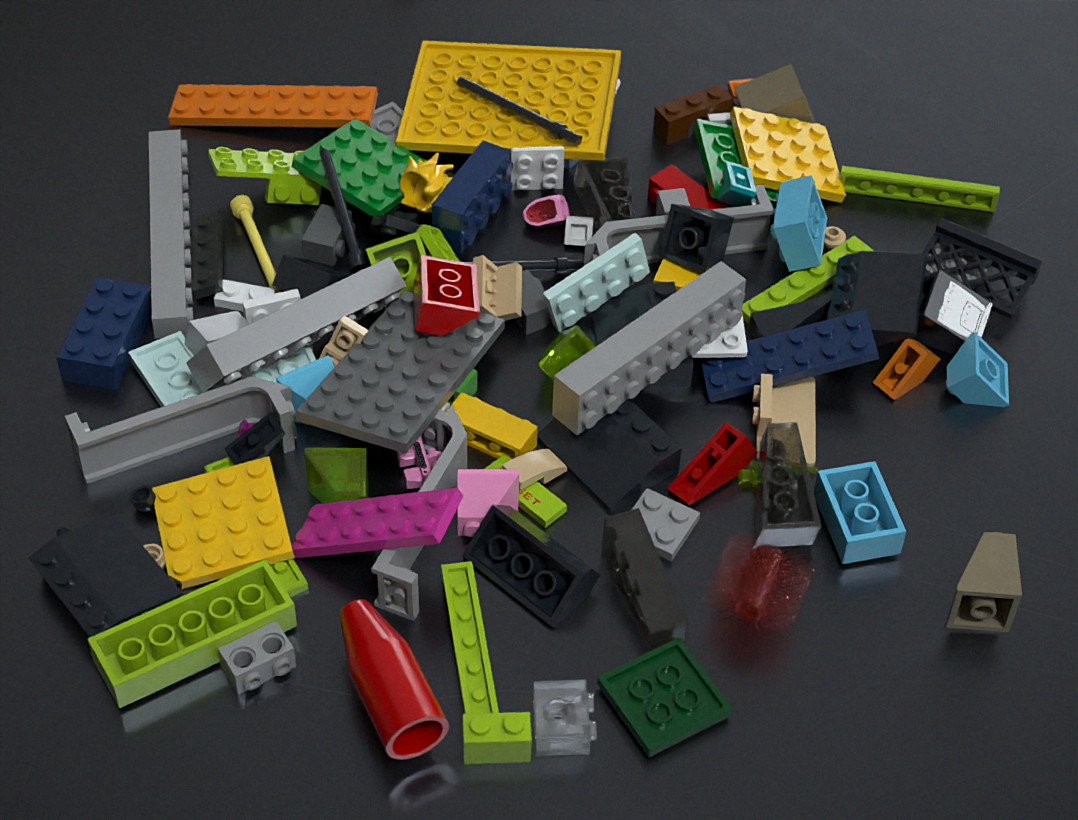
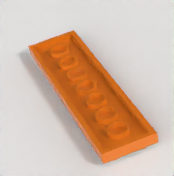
M186 84L178 86L168 119L170 125L342 127L353 119H357L371 128L378 91L377 87Z

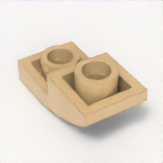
M344 315L339 320L330 342L324 347L319 359L329 355L335 367L356 343L360 344L362 342V339L369 330Z
M541 449L520 455L502 464V469H519V490L521 491L538 480L543 484L566 472L567 466L549 449Z

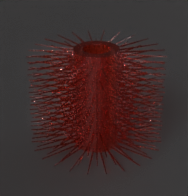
M762 535L760 537L763 546L759 543L757 545V540L753 539L755 543L753 545L757 549L753 548L750 544L748 545L745 541L743 542L747 546L743 548L749 550L750 553L738 547L733 549L738 552L736 555L731 554V552L725 554L727 556H724L726 557L724 561L728 567L723 564V566H720L719 571L721 572V569H724L728 573L721 572L720 574L723 577L718 575L714 578L715 582L717 579L723 581L720 584L715 583L717 584L716 586L722 587L720 590L714 589L719 592L717 594L723 596L710 595L719 597L715 599L733 603L727 604L724 601H715L723 604L710 605L733 606L721 608H727L722 611L735 612V614L727 618L737 615L739 618L736 621L743 619L744 622L748 621V625L750 622V635L751 622H754L758 629L757 622L760 623V621L765 628L766 625L769 626L763 619L771 625L773 624L776 628L778 626L773 621L781 624L784 621L782 619L790 622L793 621L783 616L788 617L785 614L790 616L797 607L794 605L800 604L798 602H801L799 601L801 599L799 598L798 601H794L790 598H794L793 595L798 598V594L803 593L801 590L804 589V586L802 585L801 587V584L808 581L806 580L808 578L800 576L808 574L806 573L807 571H801L799 569L802 568H796V565L801 566L804 564L786 562L788 560H803H793V558L799 557L798 555L785 556L784 554L791 550H786L782 553L780 550L783 547L780 549L775 548L777 542L772 547L771 541L770 546V537L769 546H766ZM727 557H731L734 560L732 562H729L726 559H729ZM788 606H791V607H793L794 609H791V610H793V611H789V610H787L786 608H787ZM770 616H773V617L776 618V619L778 618V619H780L781 621H779V620L776 621V620L772 619Z

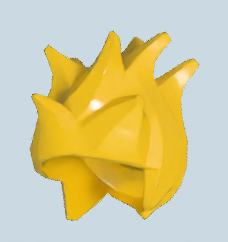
M436 153L431 159L424 162L419 159L418 164L409 156L408 166L404 170L399 182L401 192L404 195L401 204L416 208L417 211L424 212L425 214L432 213V203L453 178L448 177L444 172L453 169V165H437L439 153Z

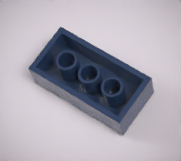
M483 140L432 203V227L440 229L453 252L461 254L468 245L470 246L478 231L486 226L490 215L497 212L503 198L510 195L513 183L510 182L513 169L511 150Z
M102 277L95 278L56 357L62 381L117 390L130 362L128 352L136 349L152 315L150 285Z

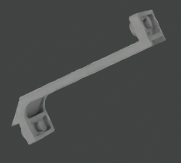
M764 185L755 186L757 193L748 202V206L713 210L734 217L725 254L768 249V230L771 214H773L774 210ZM668 215L606 222L585 244L584 266L634 233L642 239L648 264L662 262L663 258L659 257Z
M253 376L90 431L87 422L81 423L76 412L65 416L73 454L87 484L239 431L240 422L243 420H247V423H257L270 412L275 415L286 433L278 442L284 453L295 450L294 437L298 436L294 421L296 414L293 407L291 387Z
M452 404L448 412L439 410L435 418L420 435L426 453L430 448H435L436 451L443 453L419 492L458 488V469H467V433ZM424 545L382 550L371 568L372 573L378 574L379 595L374 601V606L410 620H415L419 613L418 574L412 572L410 568Z

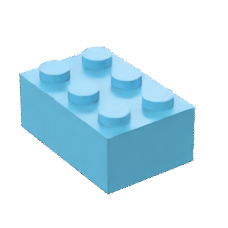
M810 175L783 181L780 184L779 193L776 194L777 207L773 212L774 224L771 225L772 238L779 243L780 259L782 262H786L789 272L820 266L827 216L813 177Z
M876 462L818 471L813 494L842 564L900 554L906 529Z

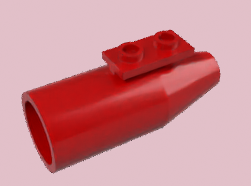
M359 599L348 603L339 614L348 672L387 754L394 759H409L431 750L446 736L449 723L409 644L367 600Z

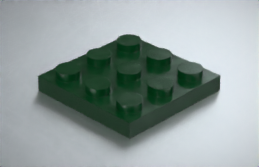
M680 637L597 677V685L648 757L732 716V706Z

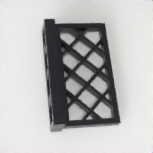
M943 218L938 222L935 233L922 254L927 256V264L934 262L937 270H942L948 275L959 273L963 281L960 283L972 290L971 287L984 284L988 293L980 296L992 303V311L1012 319L1030 286L1035 283L1042 263L1037 258ZM936 243L948 247L950 251L936 254L934 246ZM967 255L973 258L975 262L961 265L958 256ZM953 258L956 267L943 269L940 260ZM992 266L997 268L1000 273L987 276L983 267ZM978 268L981 278L968 280L965 271ZM925 272V277L931 275L934 272ZM1018 277L1024 280L1025 283L1024 285L1012 287L1008 278ZM1003 279L1007 289L993 291L990 282ZM1010 295L1013 303L1008 308L999 304L997 298Z

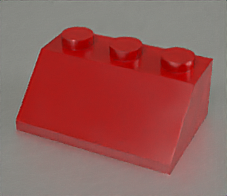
M425 255L420 256L414 279L415 331L428 335L437 334L444 336L479 317L480 306L477 268L475 264Z

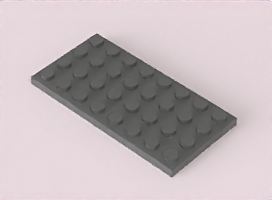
M402 291L399 294L400 298L394 300L368 329L369 331L362 339V342L360 344L356 343L296 410V421L406 454L505 328V319L494 317L491 314L480 313L478 318L444 336L424 334L423 332L415 331L414 293Z

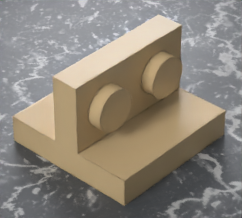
M484 255L474 257L473 264L477 268L480 313L491 314L494 317L505 319V321L521 317L522 266L515 262L497 267Z

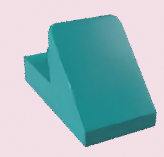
M725 161L722 167L724 184L717 200L736 207L744 206L757 193L751 170L748 167Z

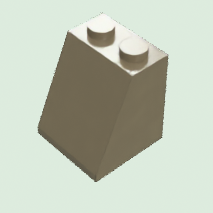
M792 64L735 87L738 97L734 101L738 108H748L756 112L771 113L784 118H794L803 122L815 123Z
M1001 532L983 533L957 585L946 619V628L998 632L1010 631L1022 597L1016 534Z

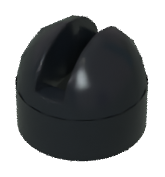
M140 486L131 493L130 501L138 511L149 512L154 508L156 494L150 486Z

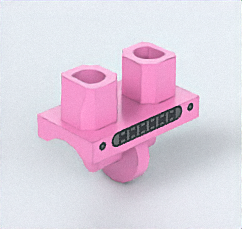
M421 436L406 454L397 451L399 467L415 464L414 468L403 470L406 489L422 487L443 453L436 451L435 448H430L426 455Z

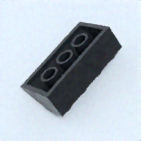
M492 504L462 554V557L472 561L476 568L551 627L558 625L586 600L600 577V574L514 508L506 505Z

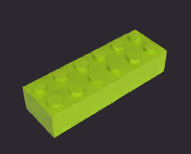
M265 559L90 637L88 642L97 669L118 707L122 708L219 663V647L263 626L277 621L283 632L296 627L295 605Z

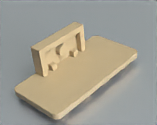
M761 374L759 385H754L752 398V402L757 403V407H753L752 424H757V462L813 467L816 460L815 378L808 377L772 387L773 375Z

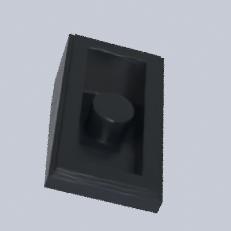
M270 412L224 449L233 464L238 465L266 457L286 433L275 415Z

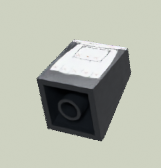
M938 270L924 279L917 334L911 339L923 345L955 355L970 334L976 332L982 338L984 328L990 320L989 313L992 303L942 270Z

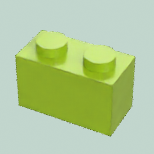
M530 712L463 714L464 764L531 762Z

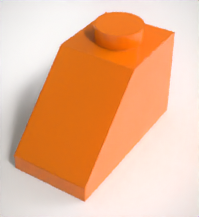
M911 338L905 339L873 383L892 399L896 400L922 383L939 362L940 358L920 342Z

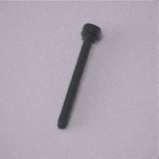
M322 148L319 154L350 252L347 259L349 271L358 272L370 267L371 264L367 254L359 247L330 150Z

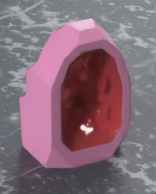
M552 195L536 199L527 205L522 213L523 219L536 228L565 224L566 217L570 216L568 204L562 195Z

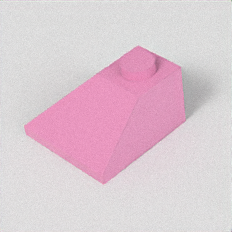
M458 469V489L463 495L458 506V536L473 537L492 504L511 506L518 511L519 469Z

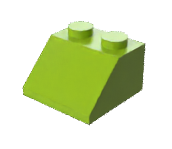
M414 232L365 249L371 266L391 257L407 285L398 294L402 291L414 292V279L420 256H427L419 232Z

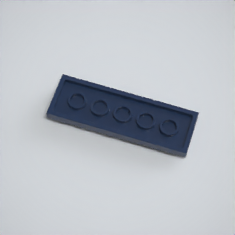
M862 310L746 341V357L701 358L708 397L710 403L753 392L754 385H759L761 374H772V387L877 360L879 355L867 312Z

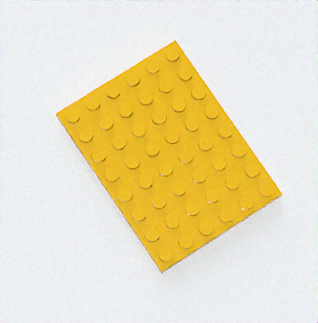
M422 41L396 139V146H403L408 150L472 154L484 140L509 150L520 147L563 146L564 159L604 161L621 63V50ZM463 76L553 122L559 121L567 125L569 130L582 136V142L579 145H575L565 139L559 140L551 136L549 131L458 86V78Z

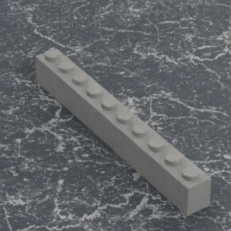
M180 129L149 132L151 307L155 339L164 338L179 331L186 336L189 321L194 320L193 308H188V304H193L192 287L188 288V285L192 284V270L187 268V265H192L191 249H186V246H191L190 229L186 230V227H191L189 211H185V209H190L189 193H184V191H189L188 175H184V173H189L188 159L183 157L188 155L187 140L181 139Z

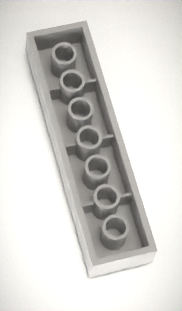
M388 257L207 344L189 359L186 364L203 393L231 384L236 379H245L255 373L254 371L260 367L265 369L276 363L277 359L283 356L287 358L300 351L301 347L305 345L309 347L319 342L327 334L333 335L339 320L344 315L357 323L366 318L367 314L371 312L375 314L388 307L387 304L400 298L398 292L407 285L391 257Z
M720 261L555 374L552 415L576 435L585 429L592 428L599 419L608 413H613L619 405L629 398H634L644 387L655 383L668 370L675 369L681 361L690 355L696 354L709 341L716 340L730 326L734 327L742 318L741 312L745 298L746 279Z

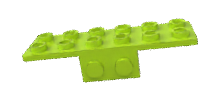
M226 147L208 150V157L217 176L267 178L265 193L267 203L319 205L322 185L291 167L293 158L304 151H296L294 153H284L280 150L258 152L251 148L238 151Z

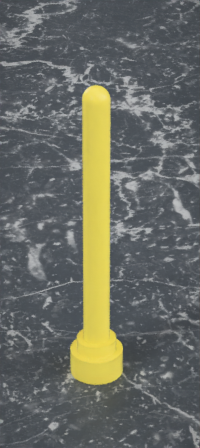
M246 195L237 196L230 202L233 215L242 220L270 288L276 289V293H280L281 289L272 286L276 272L251 216L254 209L252 202Z

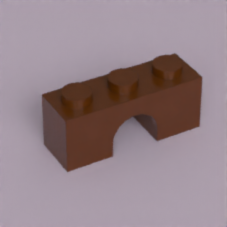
M716 84L655 107L653 131L666 145L688 137L690 126L697 119L707 121L708 114L730 113L733 98L720 84Z

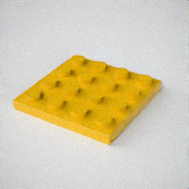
M733 107L730 112V118L742 166L750 168L755 186L764 185L765 188L780 190V184L783 181L812 175L820 199L842 203L846 193L840 180V173L826 126L818 123L803 122L794 118H784L771 113L756 112L748 108Z
M269 456L152 488L156 494L154 505L168 575L181 581L182 589L227 577L265 559L271 565L295 558Z

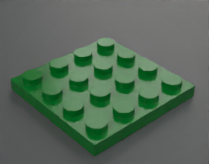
M353 119L294 157L291 167L330 190L319 154L322 148L329 149L344 199L373 217L374 214H386L400 204L404 198L399 182L404 170L408 166L409 156L413 158L416 164H418L419 159L423 162L427 160L418 157L403 146H396V143L384 134L375 131L362 121Z
M697 119L693 128L710 196L717 199L724 184L722 167L725 161L741 166L742 162L733 126ZM765 188L773 209H776V194L779 193V190Z

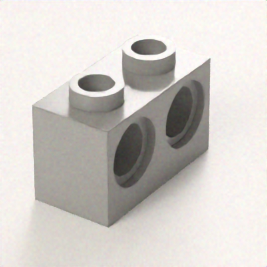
M277 621L218 648L221 668L237 694L253 690L263 682L275 676L284 675L296 667L294 647Z

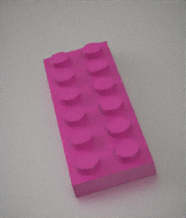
M456 487L316 504L311 508L301 530L296 534L292 544L294 557L304 558L440 544L463 495Z

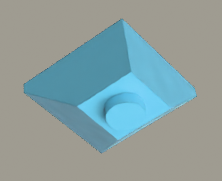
M976 332L970 334L947 365V379L945 383L948 391L952 395L955 394L963 403L995 407L1009 406L1007 362Z
M329 355L276 377V383L291 387L295 414L301 404L334 369ZM294 417L295 423L309 425L303 422L296 421V417Z

